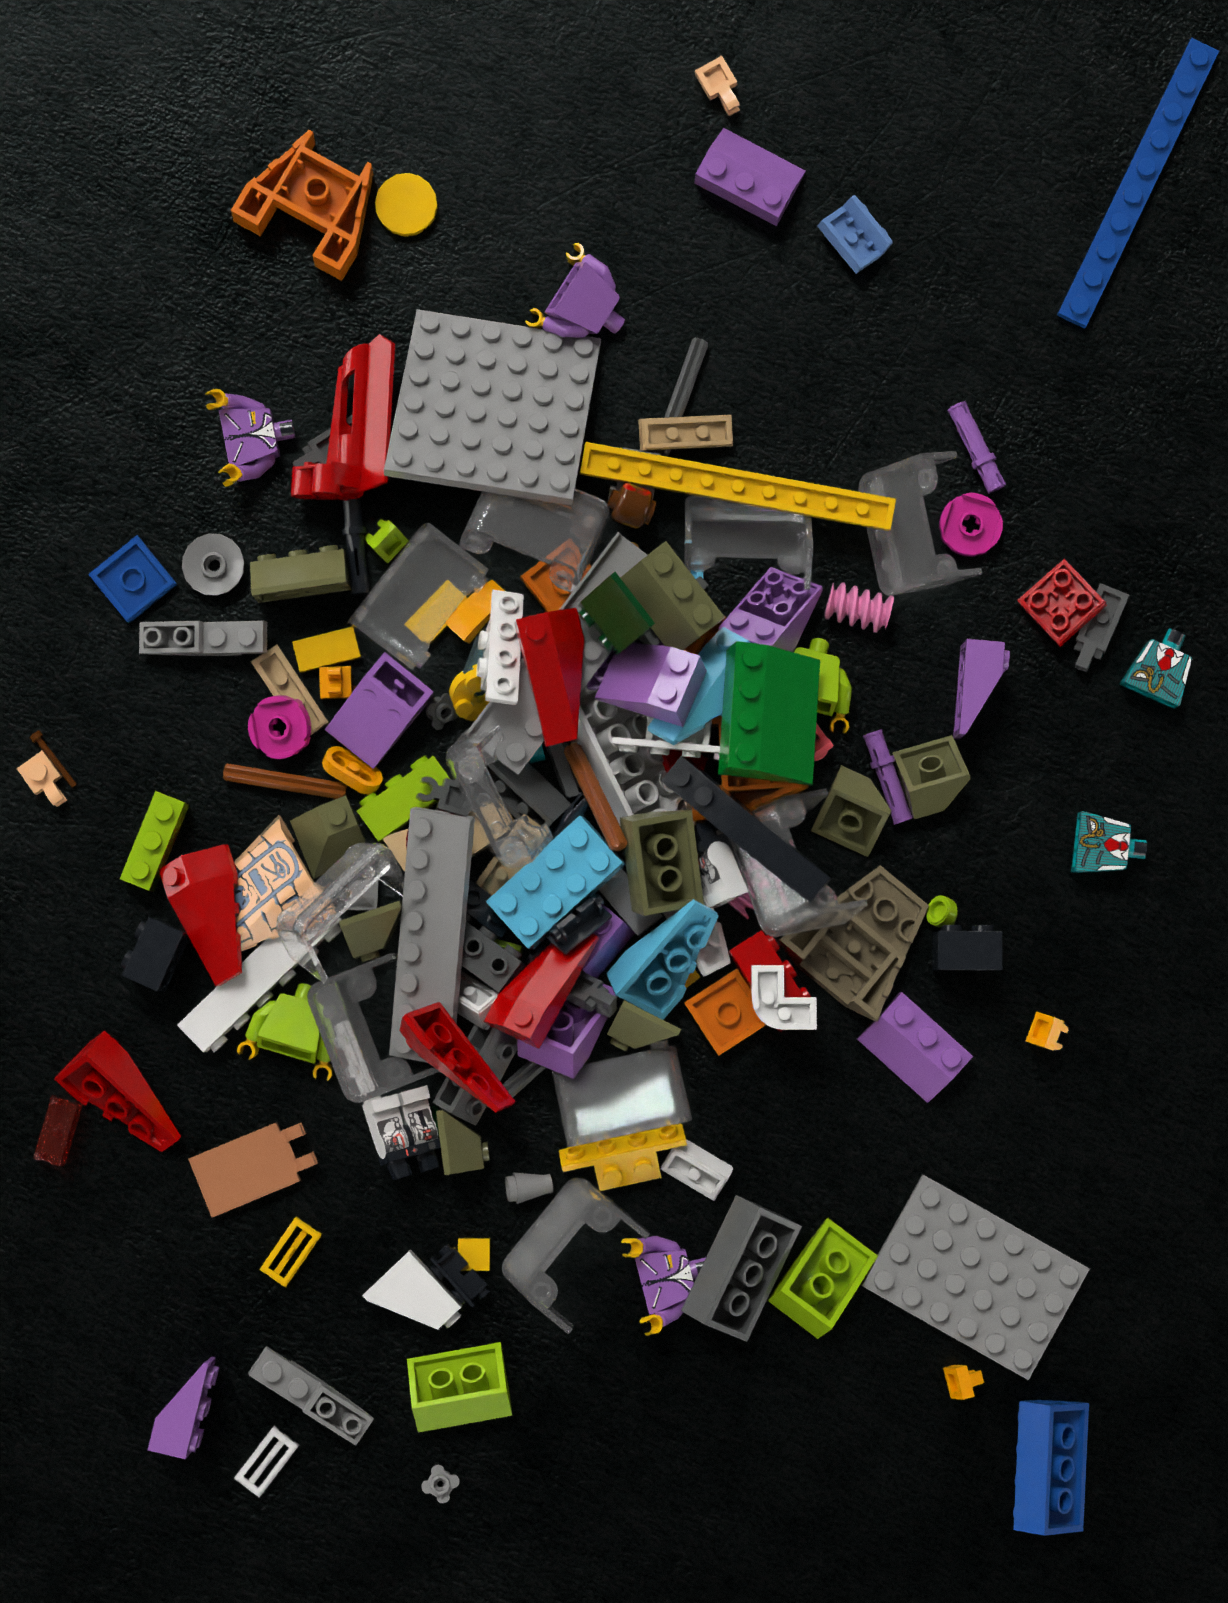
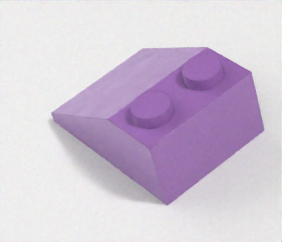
M966 639L960 646L954 739H961L966 735L1005 669L1008 670L1010 651L1004 650L1005 642Z
M633 643L619 655L613 654L595 699L683 727L707 670L700 655L669 646Z
M603 984L608 989V993L616 996L612 987ZM565 1001L540 1049L517 1039L518 1056L574 1079L589 1058L608 1017L598 1014L595 1009L592 1012Z

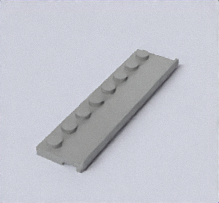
M617 532L559 610L577 608L578 612L581 611L578 606L579 603L614 572L619 577H622L646 557L647 554ZM579 616L584 635L582 691L610 653L599 642L598 637L601 634L594 625L589 628ZM523 658L520 661L517 704L509 705L489 702L465 733L470 740L474 741L517 775H519L544 742Z
M420 807L410 809L390 1056L426 1062L407 1045L405 1037L399 1031L402 1017L406 1013L440 1002L457 1024L475 823L473 816L453 815L450 812Z

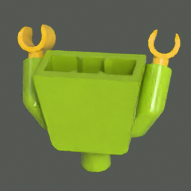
M814 638L810 642L809 649L797 647L794 653L820 660L817 713L833 716V713L836 712V716L832 717L829 721V729L833 732L834 723L837 720H842L844 722L843 733H846L849 729V723L845 719V714L849 713L852 694L851 684L846 672L839 668L840 659L837 656L827 654L829 643L824 639Z
M301 983L297 987L295 996L284 993L280 994L276 1001H269L253 1014L245 1034L247 1040L238 1045L237 1053L240 1055L244 1050V1046L248 1045L252 1049L249 1060L258 1054L259 1048L315 1064L317 1058L319 1063L314 1067L313 1076L316 1079L317 1070L323 1067L328 1070V1081L332 1076V1067L329 1062L332 1061L335 1037L330 1019L323 1015V1006L313 1002L316 989L311 985Z

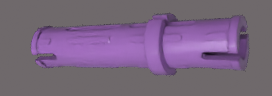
M966 401L950 407L947 411L973 461L971 465L974 470L977 469L988 494L1006 486V482L994 461L996 457L994 453H990Z
M881 729L863 735L872 759V763H870L871 768H875L886 802L891 809V816L895 825L912 819L913 816L911 815L893 764L895 761L894 755L890 756Z

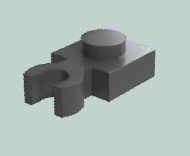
M431 777L421 778L420 782L429 785L431 792L429 795L418 793L416 799L421 802H429L434 799L438 801L435 810L450 812L459 816H468L476 786L445 778L442 786H439Z

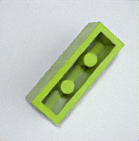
M426 755L421 757L410 766L413 771L404 777L400 774L396 775L385 783L387 789L377 796L373 792L359 802L361 808L357 810V813L378 842L382 843L384 841L383 838L396 833L409 823L411 808L429 809L438 802L434 799L429 802H421L416 799L418 793L429 795L431 792L429 785L420 782L421 778L431 777L439 786H442L445 778L450 779L434 756L429 759Z
M155 791L121 874V880L148 891H155L161 877L159 869L165 866L189 804Z

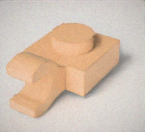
M723 56L695 70V76L710 100L719 97L728 116L740 111L738 107L740 104L731 90L737 86V80Z
M43 750L17 768L35 795L44 791L47 798L56 807L67 801L55 783L62 776Z

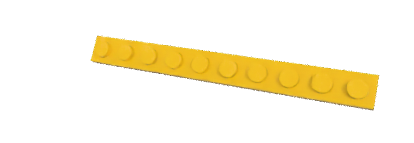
M585 442L580 475L885 531L891 530L896 503L895 498L589 442Z

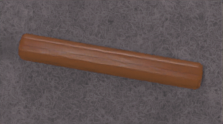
M576 742L571 743L564 748V754L609 848L614 852H619L627 847L628 842L581 745Z
M226 764L223 771V779L231 782L333 799L343 797L347 792V785L342 782L234 764Z

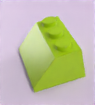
M501 1342L407 1359L411 1405L418 1433L512 1416Z

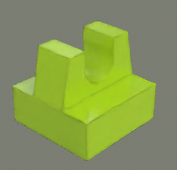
M380 519L377 523L380 527L374 536L367 533L364 537L367 544L388 564L409 540L389 520L386 522Z

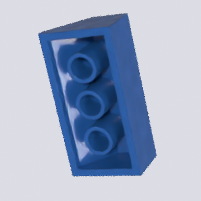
M1052 1400L1020 1401L1018 1443L1016 1446L1015 1507L1013 1510L1014 1530L1043 1536L1083 1531L1089 1403Z

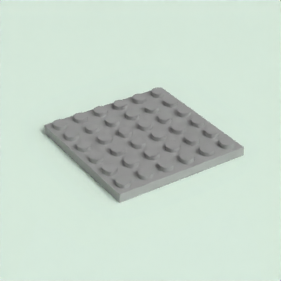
M417 309L384 467V476L572 505L601 338L589 336L583 338L561 337L538 328Z

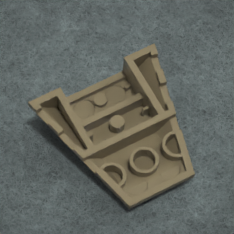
M880 865L778 941L794 964L842 1005L877 1022L929 905Z

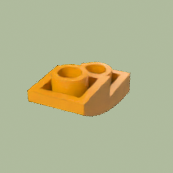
M490 580L471 594L445 621V624L468 644L473 641L490 620L492 590L505 591L494 580Z

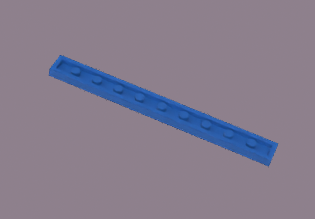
M1190 39L1057 316L1084 329L1086 328L1219 50L1196 39Z

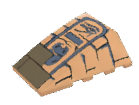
M279 815L234 862L238 874V884H234L235 903H239V914H235L236 932L241 936V952L257 946V943L269 938L273 940L281 937L284 932L297 927L302 929L312 925L315 920L323 917L328 919L338 915L324 890L314 883L292 845L295 841Z

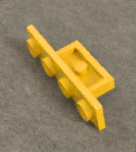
M681 1123L675 1125L666 1124L660 1128L634 1131L629 1135L615 1138H602L597 1142L588 1144H574L559 1150L563 1172L594 1165L599 1190L604 1191L662 1178L656 1152L685 1146L687 1142Z

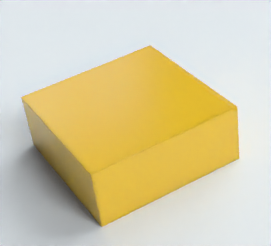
M458 1238V1252L468 1262L461 1271H470L472 1268L475 1271H490V1238Z

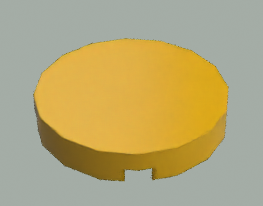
M410 173L396 174L387 179L377 192L375 200L377 216L383 226L393 234L404 237L417 235L430 226L435 219L437 212L436 194L430 183L421 176Z

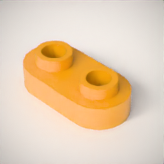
M333 746L329 748L322 760L323 768L328 774L362 794L369 795L376 792L383 780L382 773L377 767L373 770L354 753L344 747Z

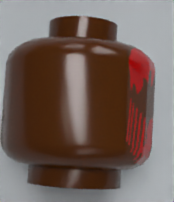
M625 483L619 491L613 489L607 507L612 509L611 516L613 521L638 529L643 524H649L655 510L656 501L652 500L651 491Z

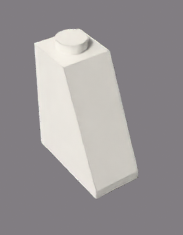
M411 1249L362 1295L369 1302L437 1330L443 1324L449 1328L461 1317L458 1310L462 1307V1304Z

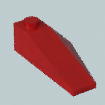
M577 608L549 611L516 619L514 624L545 746L548 747L576 740L584 651V635Z
M223 844L179 856L159 869L165 892L215 986H221L242 973L241 936L236 932L235 914H239V903H235L234 884H238V874L229 845Z
M592 933L567 955L550 943L498 994L483 1022L540 1049L599 937Z
M440 1002L411 1011L402 1017L399 1031L405 1037L407 1045L419 1057L494 1112L501 1111L515 1103V1100Z
M103 1031L90 1041L54 1078L77 1101L85 1106L90 1102L104 1111L103 1117L110 1121L113 1118L120 1120L128 1125V1130L131 1134L161 1152L173 1145L181 1137L128 1052L106 1031Z

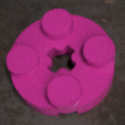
M966 493L956 497L946 505L940 516L939 529L941 539L944 544L959 555L973 557L985 554L997 543L1003 529V520L995 503L990 498L978 493ZM971 516L976 518L975 523L980 526L979 530H973L971 533H968L962 522L963 520L968 521Z
M286 695L265 698L257 704L258 706L255 708L254 713L249 717L248 732L253 745L257 749L260 748L270 758L283 759L299 753L310 742V716L303 702L299 699H293ZM278 718L286 724L284 735H280L278 730L274 731L273 725L278 723Z

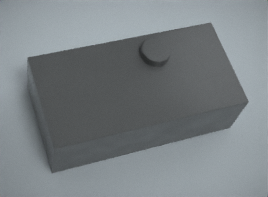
M736 1195L681 1311L709 1327L747 1342L802 1226L776 1212Z

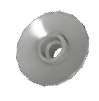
M209 533L197 537L188 545L183 555L182 570L186 581L194 590L204 595L218 596L231 591L239 583L244 573V558L241 549L232 539L222 534ZM214 560L220 562V568L217 571H211L209 567L210 563Z

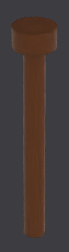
M38 730L29 737L32 742L39 744L72 788L76 786V782L41 738L43 736L41 731Z

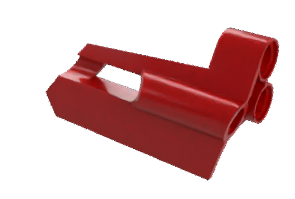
M379 334L369 344H360L353 347L343 358V364L338 368L326 464L304 462V466H294L292 468L291 497L318 500L357 499L363 496L364 491L388 482V476H384V467L390 442L395 343L383 335ZM355 373L351 427L346 422L349 377Z

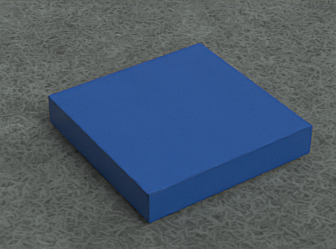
M138 535L88 574L127 623H131L178 585Z

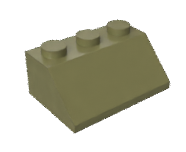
M666 541L620 577L655 622L651 629L664 646L684 650L725 618Z
M337 545L320 547V552L307 554V550H295L288 552L289 557L276 558V554L258 556V561L250 562L252 596L258 603L351 590L346 552L344 549L338 550Z
M692 810L648 812L620 817L621 830L628 842L627 847L624 848L632 911L647 916L679 910L693 899L704 905Z

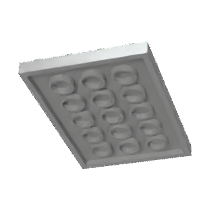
M922 1174L878 1253L877 1259L861 1285L1029 1380L1090 1269Z

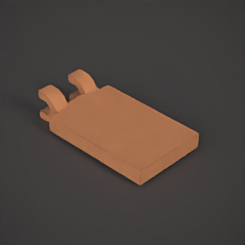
M278 1122L188 1159L211 1217L301 1181L298 1174L299 1171L318 1164L314 1152L296 1159L289 1141L306 1134L302 1122L282 1131Z

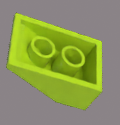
M827 1218L784 1274L767 1301L818 1339L832 1330L878 1256Z

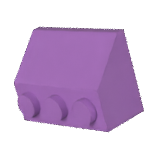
M723 128L695 174V184L777 226L806 171Z
M899 992L884 1008L878 1021H873L857 1039L927 1103L951 1082L973 1057L902 992Z

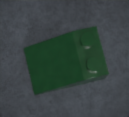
M616 572L606 578L578 605L581 609L578 614L589 628L594 625L601 634L598 637L601 645L608 653L614 651L616 655H619L640 639L655 624Z

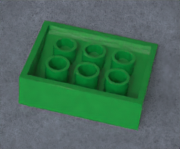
M736 641L726 650L718 774L804 785L813 784L820 672L819 659L769 645Z

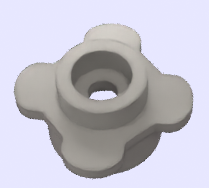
M435 1465L431 1469L432 1474L428 1480L423 1481L422 1491L437 1497L439 1503H446L450 1499L449 1494L452 1489L459 1485V1478L457 1475H451L448 1471L444 1470L442 1465ZM439 1481L443 1482L444 1485L442 1487L437 1485Z

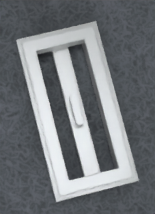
M273 1426L235 1476V1479L260 1497L299 1444L295 1441L293 1442L286 1434L281 1433L277 1427ZM275 1436L279 1441L248 1480L244 1475ZM285 1444L289 1449L258 1488L254 1483Z

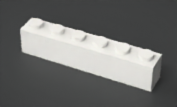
M338 915L328 919L323 917L302 929L297 927L284 932L283 936L276 939H266L242 962V973L221 986H217L177 1026L202 1052H208L210 1049L216 1052L228 1040L224 1036L233 1027L236 1030L240 1029L251 1018L247 1013L256 1005L259 1008L264 1006L274 996L270 991L278 983L282 986L287 984L296 975L293 969L301 961L305 964L310 962L319 953L316 947L324 939L330 942L341 932L339 921L342 919Z

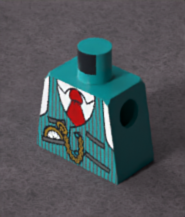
M1168 629L1162 643L1152 639L1149 640L1121 680L1120 685L1173 709L1178 707L1182 700L1192 660L1191 656L1179 651L1186 636L1179 631Z
M1081 811L1077 813L1071 872L1124 870L1127 868L1128 857L1145 859L1147 840L1130 839L1131 825Z

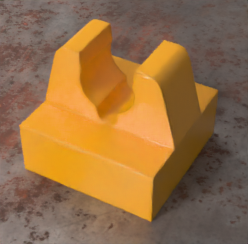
M319 667L320 699H348L352 693V667Z
M1036 1012L1026 1042L1052 1051L1060 1050L1063 1045L1057 1043L1060 1032H1068V1027L1064 1024L1063 1020Z
M955 1364L943 1368L951 1399L965 1400L975 1397L973 1387L984 1383L981 1370L968 1371L967 1365Z

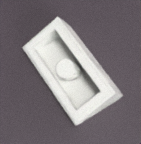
M461 970L457 1013L481 1029H484L487 1024L483 1021L499 993Z
M686 1139L687 1145L671 1149L660 1169L715 1201L729 1179L733 1167Z

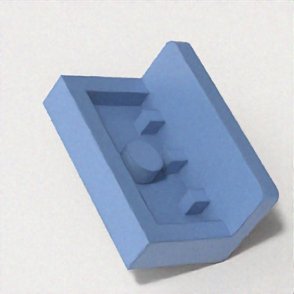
M855 195L850 197L841 208L824 218L817 225L856 274L879 259L893 244L886 230L878 224L869 213L867 207Z

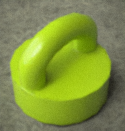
M943 895L933 898L928 904L929 907L926 911L927 921L938 928L943 925H954L957 919L956 903Z

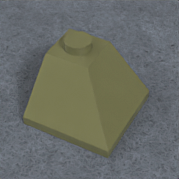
M952 735L892 753L895 758L894 762L902 789L914 819L944 811L970 780V774Z
M841 765L811 831L868 857L891 813V809L870 778Z
M346 795L320 805L290 821L313 879L372 856L352 804Z
M401 901L339 921L353 958L361 957L362 962H366L380 957L379 951L386 949L400 920L402 912Z
M624 1000L607 1035L612 1037L611 1044L627 1051L629 1046L636 1049L677 1036L681 1029Z
M444 1109L437 1110L444 1175L484 1169V1161H490L488 1142H482L481 1135L455 1115Z

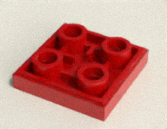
M1065 559L1017 600L1059 647L1107 606L1100 595Z

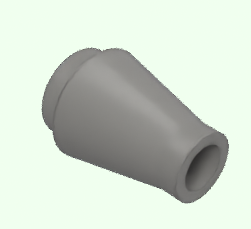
M513 1172L512 1176L505 1177L506 1194L509 1202L516 1201L519 1204L544 1194L553 1193L550 1174L539 1175Z

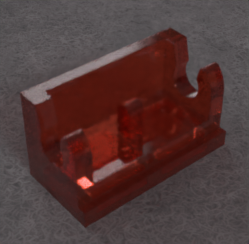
M52 1095L34 1159L48 1161L56 1166L65 1165L83 1104Z

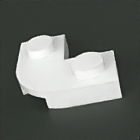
M751 965L752 1005L756 1015L762 1022L772 1028L781 1030H817V998L784 997V965Z

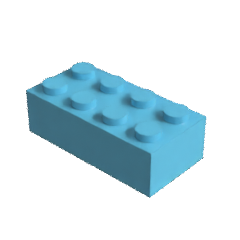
M579 815L486 902L528 949L534 950L546 939L544 935L552 929V925L560 923L583 904L589 895L593 896L626 863L617 852L609 848L606 840L585 817Z

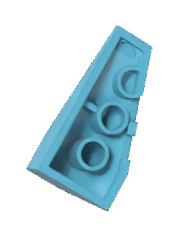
M722 627L698 654L701 656L707 672L684 726L681 727L654 718L648 726V731L675 745L705 728V723L719 715L722 716L726 650L736 641L750 643L749 640Z
M693 899L627 949L606 973L616 996L664 1020L683 998L686 991L685 983L689 974L695 971L697 966L695 961L700 950L707 944L719 917L718 913Z

